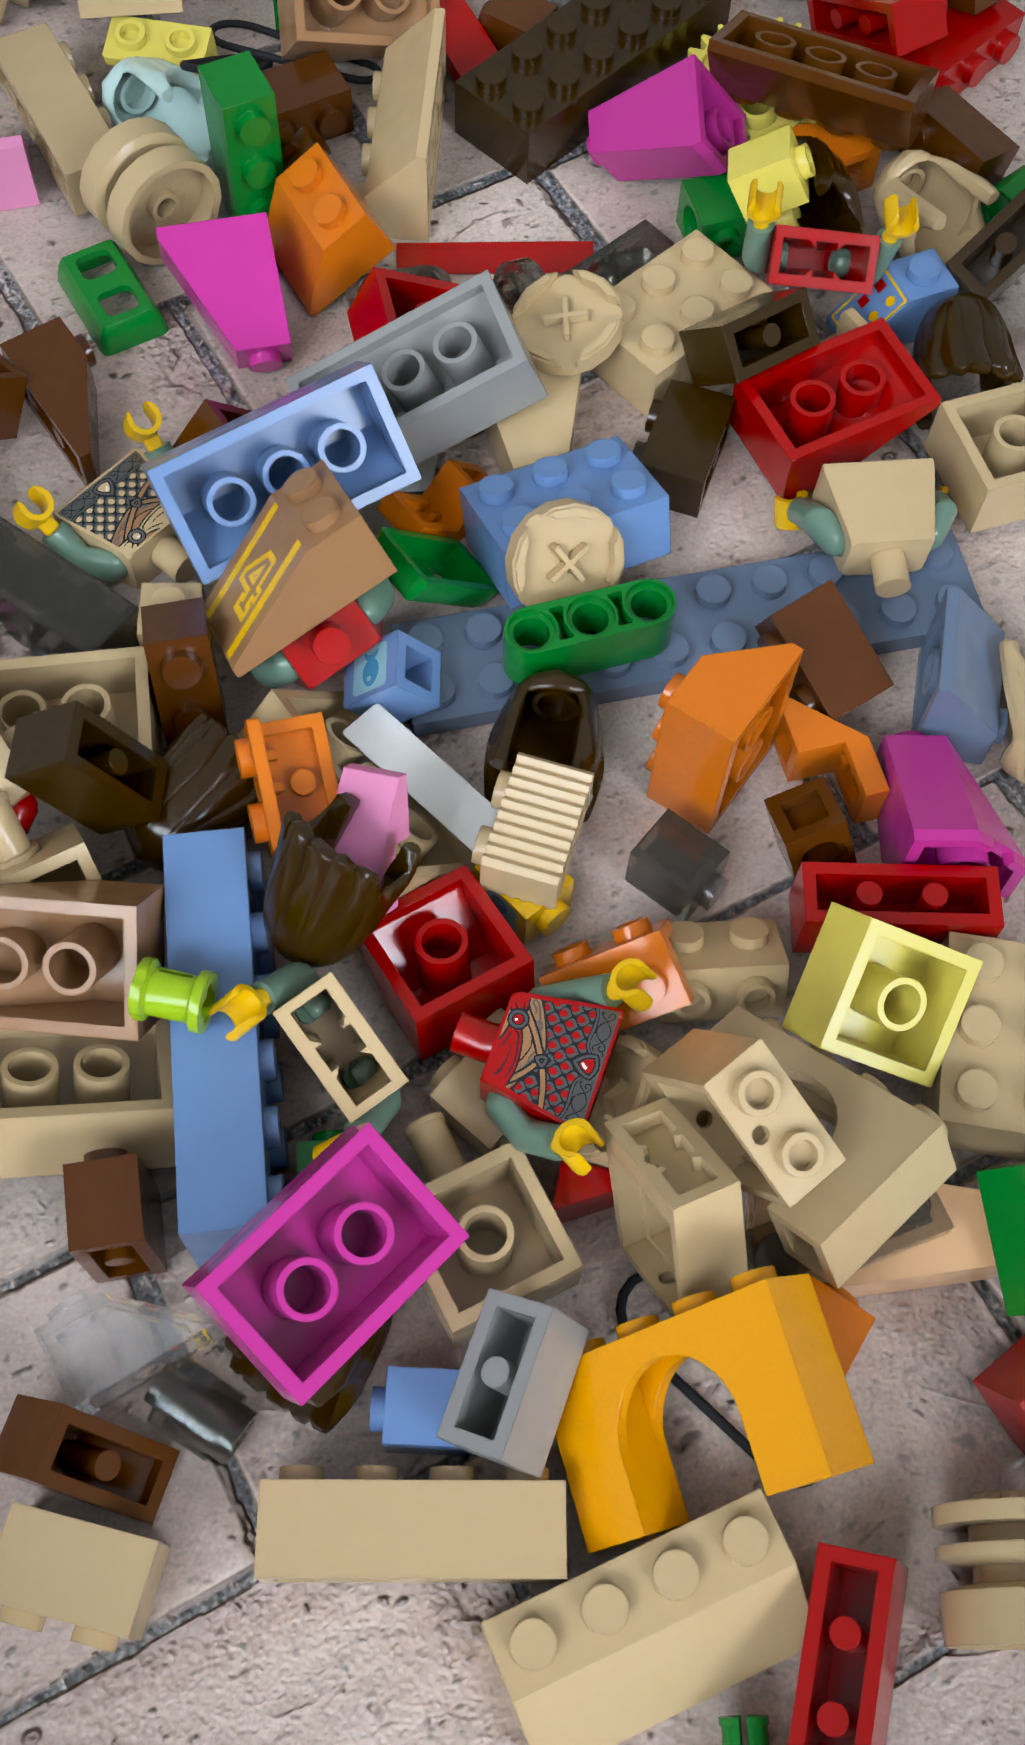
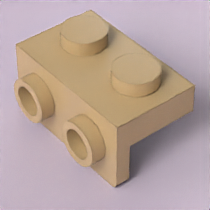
M741 917L732 921L692 922L680 920L670 923L673 931L669 935V940L695 998L692 1004L656 1017L658 1022L722 1020L737 1005L757 1017H777L785 1013L790 963L774 918Z

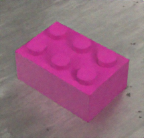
M367 1122L348 1127L191 1275L182 1286L283 1398L303 1406L470 1235L375 1128Z

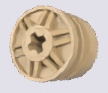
M1025 1490L979 1492L961 1501L947 1502L931 1507L933 1529L944 1532L968 1533L969 1542L940 1545L934 1548L935 1560L954 1567L972 1569L973 1584L955 1587L939 1593L944 1648L961 1650H1025Z

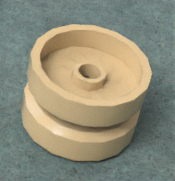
M152 117L131 118L109 129L92 147L83 164L79 186L84 206L137 262L151 266L165 264L162 260L155 228L217 219L222 198L219 179L210 167L193 150H190L165 122Z

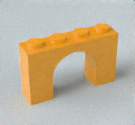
M773 1265L756 1268L731 1278L730 1283L733 1292L719 1298L716 1297L715 1291H705L690 1295L671 1304L674 1316L660 1322L657 1314L640 1317L615 1327L618 1340L608 1344L605 1343L604 1337L586 1341L555 1436L588 1554L634 1542L690 1522L667 1447L663 1427V1407L668 1386L677 1369L689 1357L710 1368L723 1381L732 1394L741 1415L766 1496L813 1484L875 1463L809 1274L778 1277Z

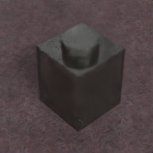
M668 808L630 852L625 880L678 919L688 920L699 906L708 911L726 889L729 879L723 876L730 851Z

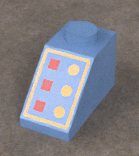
M932 248L892 260L881 279L873 284L872 295L852 293L827 316L825 324L831 334H834L841 312L853 307L869 323L884 318L903 345L914 342L919 325L929 309L944 297L957 293L959 285L935 249Z

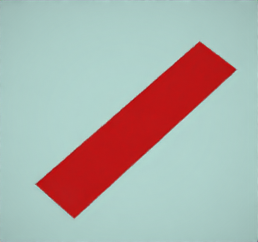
M593 241L396 243L397 271L413 275L480 274L487 269L490 274L572 273V270H587L595 273Z

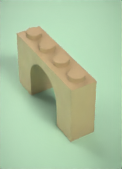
M737 1005L709 1031L761 1038L816 1117L836 1127L832 1139L847 1160L791 1208L771 1202L766 1208L784 1251L839 1289L957 1170L947 1138L949 1135L948 1128L943 1120L927 1106L922 1104L910 1105L891 1094L886 1086L876 1077L868 1073L856 1074L839 1064L830 1052L820 1049L813 1044L809 1047L790 1036L786 1029L773 1018L764 1017L761 1019ZM699 1112L696 1117L697 1125L703 1127L708 1123L709 1116L707 1112Z

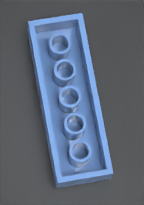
M244 827L162 835L168 968L197 975L204 969L216 971L219 978L217 1001L238 984L250 986L252 983L276 971L274 946L268 939L263 922V898L268 879H265L262 852H250ZM217 1011L212 1016L206 1031L201 1035L189 1032L187 1024L170 1020L178 1235L199 1268L285 1187L283 1174L277 1175V1169L289 1167L287 1134L285 1126H281L279 1106H273V1103L284 1102L282 1066L280 1061L277 1062L274 1039L280 1038V1024L272 1013L268 1014L240 1039L232 1042L228 1041L225 1036L235 1028V1025L224 1012Z

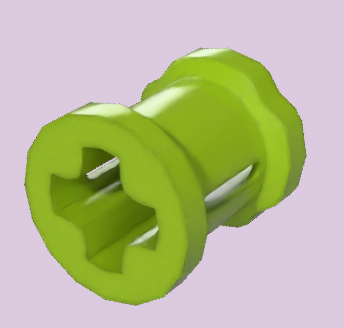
M146 956L139 962L130 985L128 1013L131 1019L142 1022L149 1016L184 1023L187 1024L189 1032L201 1035L206 1031L212 1019V1016L208 1014V1010L217 1002L219 989L218 973L204 969L197 975L161 967L157 958Z

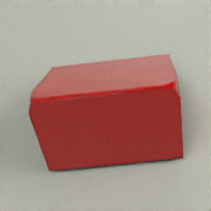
M561 1161L552 1204L561 1223L614 1207L609 1168L591 1165L590 1172L585 1176L574 1173L564 1161Z

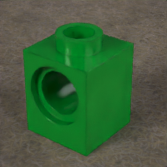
M728 171L720 175L702 176L681 181L676 223L683 238L697 229L732 258L742 256L747 224L727 182Z

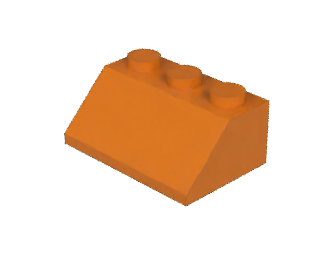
M794 643L702 655L686 676L677 672L666 685L658 702V706L664 709V713L652 733V739L657 741V746L646 764V770L651 772L647 797L706 834H709L771 750L804 649Z

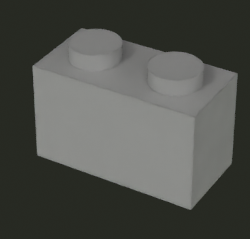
M489 1288L436 1438L476 1456L541 1479L590 1330L553 1306Z

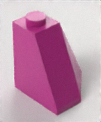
M695 54L588 111L589 136L586 139V145L589 155L596 165L603 166L617 181L720 175L728 171V149L748 142L746 114Z
M267 212L155 228L162 260L238 369L250 367L252 372H270L281 368L282 362L292 361L290 334Z
M903 731L894 735H884L876 753L890 788V792L877 817L882 863L998 866L1001 897H1010L1025 875V857L946 735H924L919 731Z

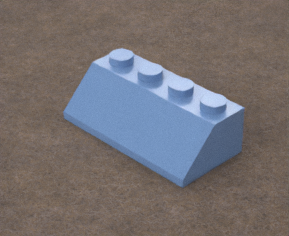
M355 361L141 464L156 497L203 585L221 577L270 495L283 487L287 478L300 469L310 468L323 459L357 510L422 479L372 363Z

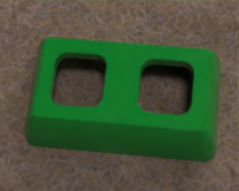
M108 239L64 256L60 260L57 270L58 282L103 355L112 356L168 332L169 328L165 318L115 241ZM111 261L116 266L114 271L94 279H86L82 275V272ZM124 291L131 292L139 303L137 307L114 316L106 314L100 304L103 299Z
M381 527L376 539L397 569V572L389 576L388 579L406 600L474 608L485 604L499 593L483 566L457 539ZM433 574H437L442 578H437Z

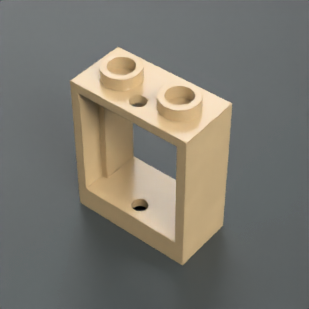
M694 1028L641 1071L659 1098L667 1097L741 1182V1191L791 1208L847 1160L764 1041L759 1037ZM706 1111L709 1116L708 1123L703 1127L698 1126L696 1122L698 1113Z
M667 1097L603 1122L620 1249L668 1314L673 1317L674 1312L671 1304L687 1296L705 1291H715L716 1297L719 1298L733 1292L730 1279L748 1271L741 1182ZM661 1281H662V1282H672V1281H674V1282L671 1283V1284H663V1283H661Z

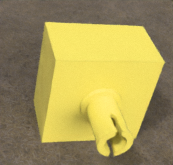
M832 902L783 1020L782 1027L820 1049L931 1088L983 961Z

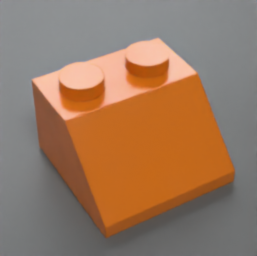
M318 142L276 178L268 215L275 260L307 311L315 317L396 247L350 179Z

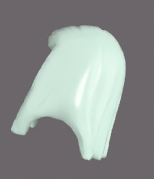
M134 56L127 57L118 62L102 82V101L109 113L113 126L115 127L128 119L152 117L165 122L190 150H193L210 168L213 167L199 76L193 72L182 70L180 66L155 57Z

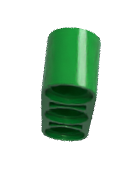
M650 578L639 579L518 609L507 618L504 625V671L512 681L518 684L538 671L557 668L579 676L659 655L668 647L677 607L676 595L664 582ZM639 617H647V618H651V619H653V620H645V619H641V618H639ZM582 631H591L597 634H585ZM524 645H534V646H538L539 648H536V649H528V648H524V647H522V646H524Z

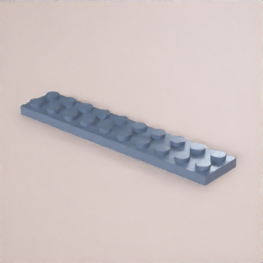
M950 529L943 544L929 552L923 567L915 572H909L911 588L906 593L897 597L883 598L875 593L872 574L851 576L842 574L838 571L833 556L826 555L824 551L655 579L668 585L676 595L677 607L668 647L661 654L652 658L577 677L588 684L598 704L660 694L677 672L686 676L702 655L759 648L757 639L760 635L755 628L756 625L831 579L876 655L921 647L947 586L960 587L983 611L984 609L954 533ZM524 604L512 609L508 605L390 624L391 632L398 629L441 652L440 707L410 719L412 732L416 737L496 722L503 706L517 685L507 676L503 668L504 625L507 618L514 611L526 607ZM639 617V618L645 619V620H653V619L647 618V617ZM582 631L585 634H597L591 631ZM524 645V646H522V647L528 648V649H536V648H539L538 646H534V645Z

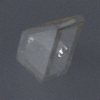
M101 1291L91 1297H88L86 1293H81L62 1301L49 1311L47 1316L50 1321L33 1330L71 1407L90 1415H94L215 1342L199 1315Z

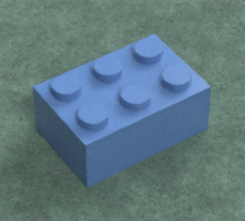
M619 436L609 439H598L588 444V446L558 456L544 457L533 464L503 474L489 475L479 482L459 488L467 545L478 562L483 566L510 609L523 605L516 598L506 577L505 555L510 537L525 515L545 502L572 498L589 502L607 515L613 525L617 527L624 541L625 565L623 570L671 553L669 495Z

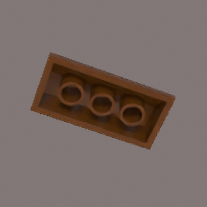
M741 10L709 39L707 48L710 73L736 103L753 105L757 102L773 107L774 112L778 116L789 120L808 118L823 123L822 127L826 131L836 135L845 136L852 133L871 138V143L874 146L888 151H898L901 148L908 150L919 136L940 71L939 69L745 10Z

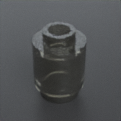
M188 1358L179 1368L168 1363L155 1378L144 1397V1401L152 1406L147 1417L149 1424L203 1461H206L211 1456L223 1465L234 1455L258 1416V1412L245 1404L247 1400L245 1394L191 1358Z

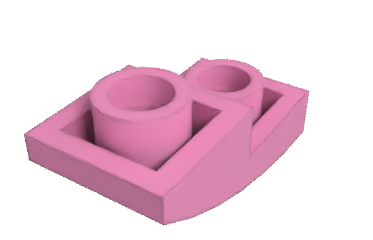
M350 763L343 767L337 794L344 792L353 794L360 800V804L338 842L335 851L339 854H346L356 866H365L376 872L380 883L388 867L396 858L395 845L410 836L407 773ZM398 899L390 907L386 915L398 907Z

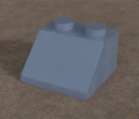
M947 586L919 650L911 731H919L924 735H946L963 762L981 765L992 744L1002 743L1008 724V709L1000 707V695L1005 691L999 645L1004 640L1005 632L960 587Z

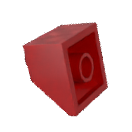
M466 864L398 898V907L384 916L374 932L360 946L389 1012L421 1061L451 1045L457 1023L463 1012L486 1020L497 1009L502 1008L506 1010L512 993H528L535 987L534 959Z

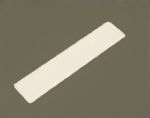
M374 704L343 731V735L380 769L407 773L408 794L472 852L480 827L485 825L493 828L498 809L491 807V803L380 704Z

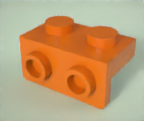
M322 712L260 723L259 717L246 719L243 729L245 738L234 740L241 779L253 777L258 803L247 805L255 844L267 842L270 858H274L283 817L287 811L300 813L302 819L309 822L324 811L336 797L338 784Z
M647 915L634 918L613 928L610 931L613 939L591 948L588 940L583 939L551 954L554 963L538 978L542 986L580 977L611 973L615 966L624 959L636 958L641 960L657 974V977L654 980H642L634 989H642L654 999L653 1004L649 1010L639 1012L622 1001L618 1007H615L625 1011L620 1031L692 1004L695 998L669 940V935L673 929L668 918L650 924Z

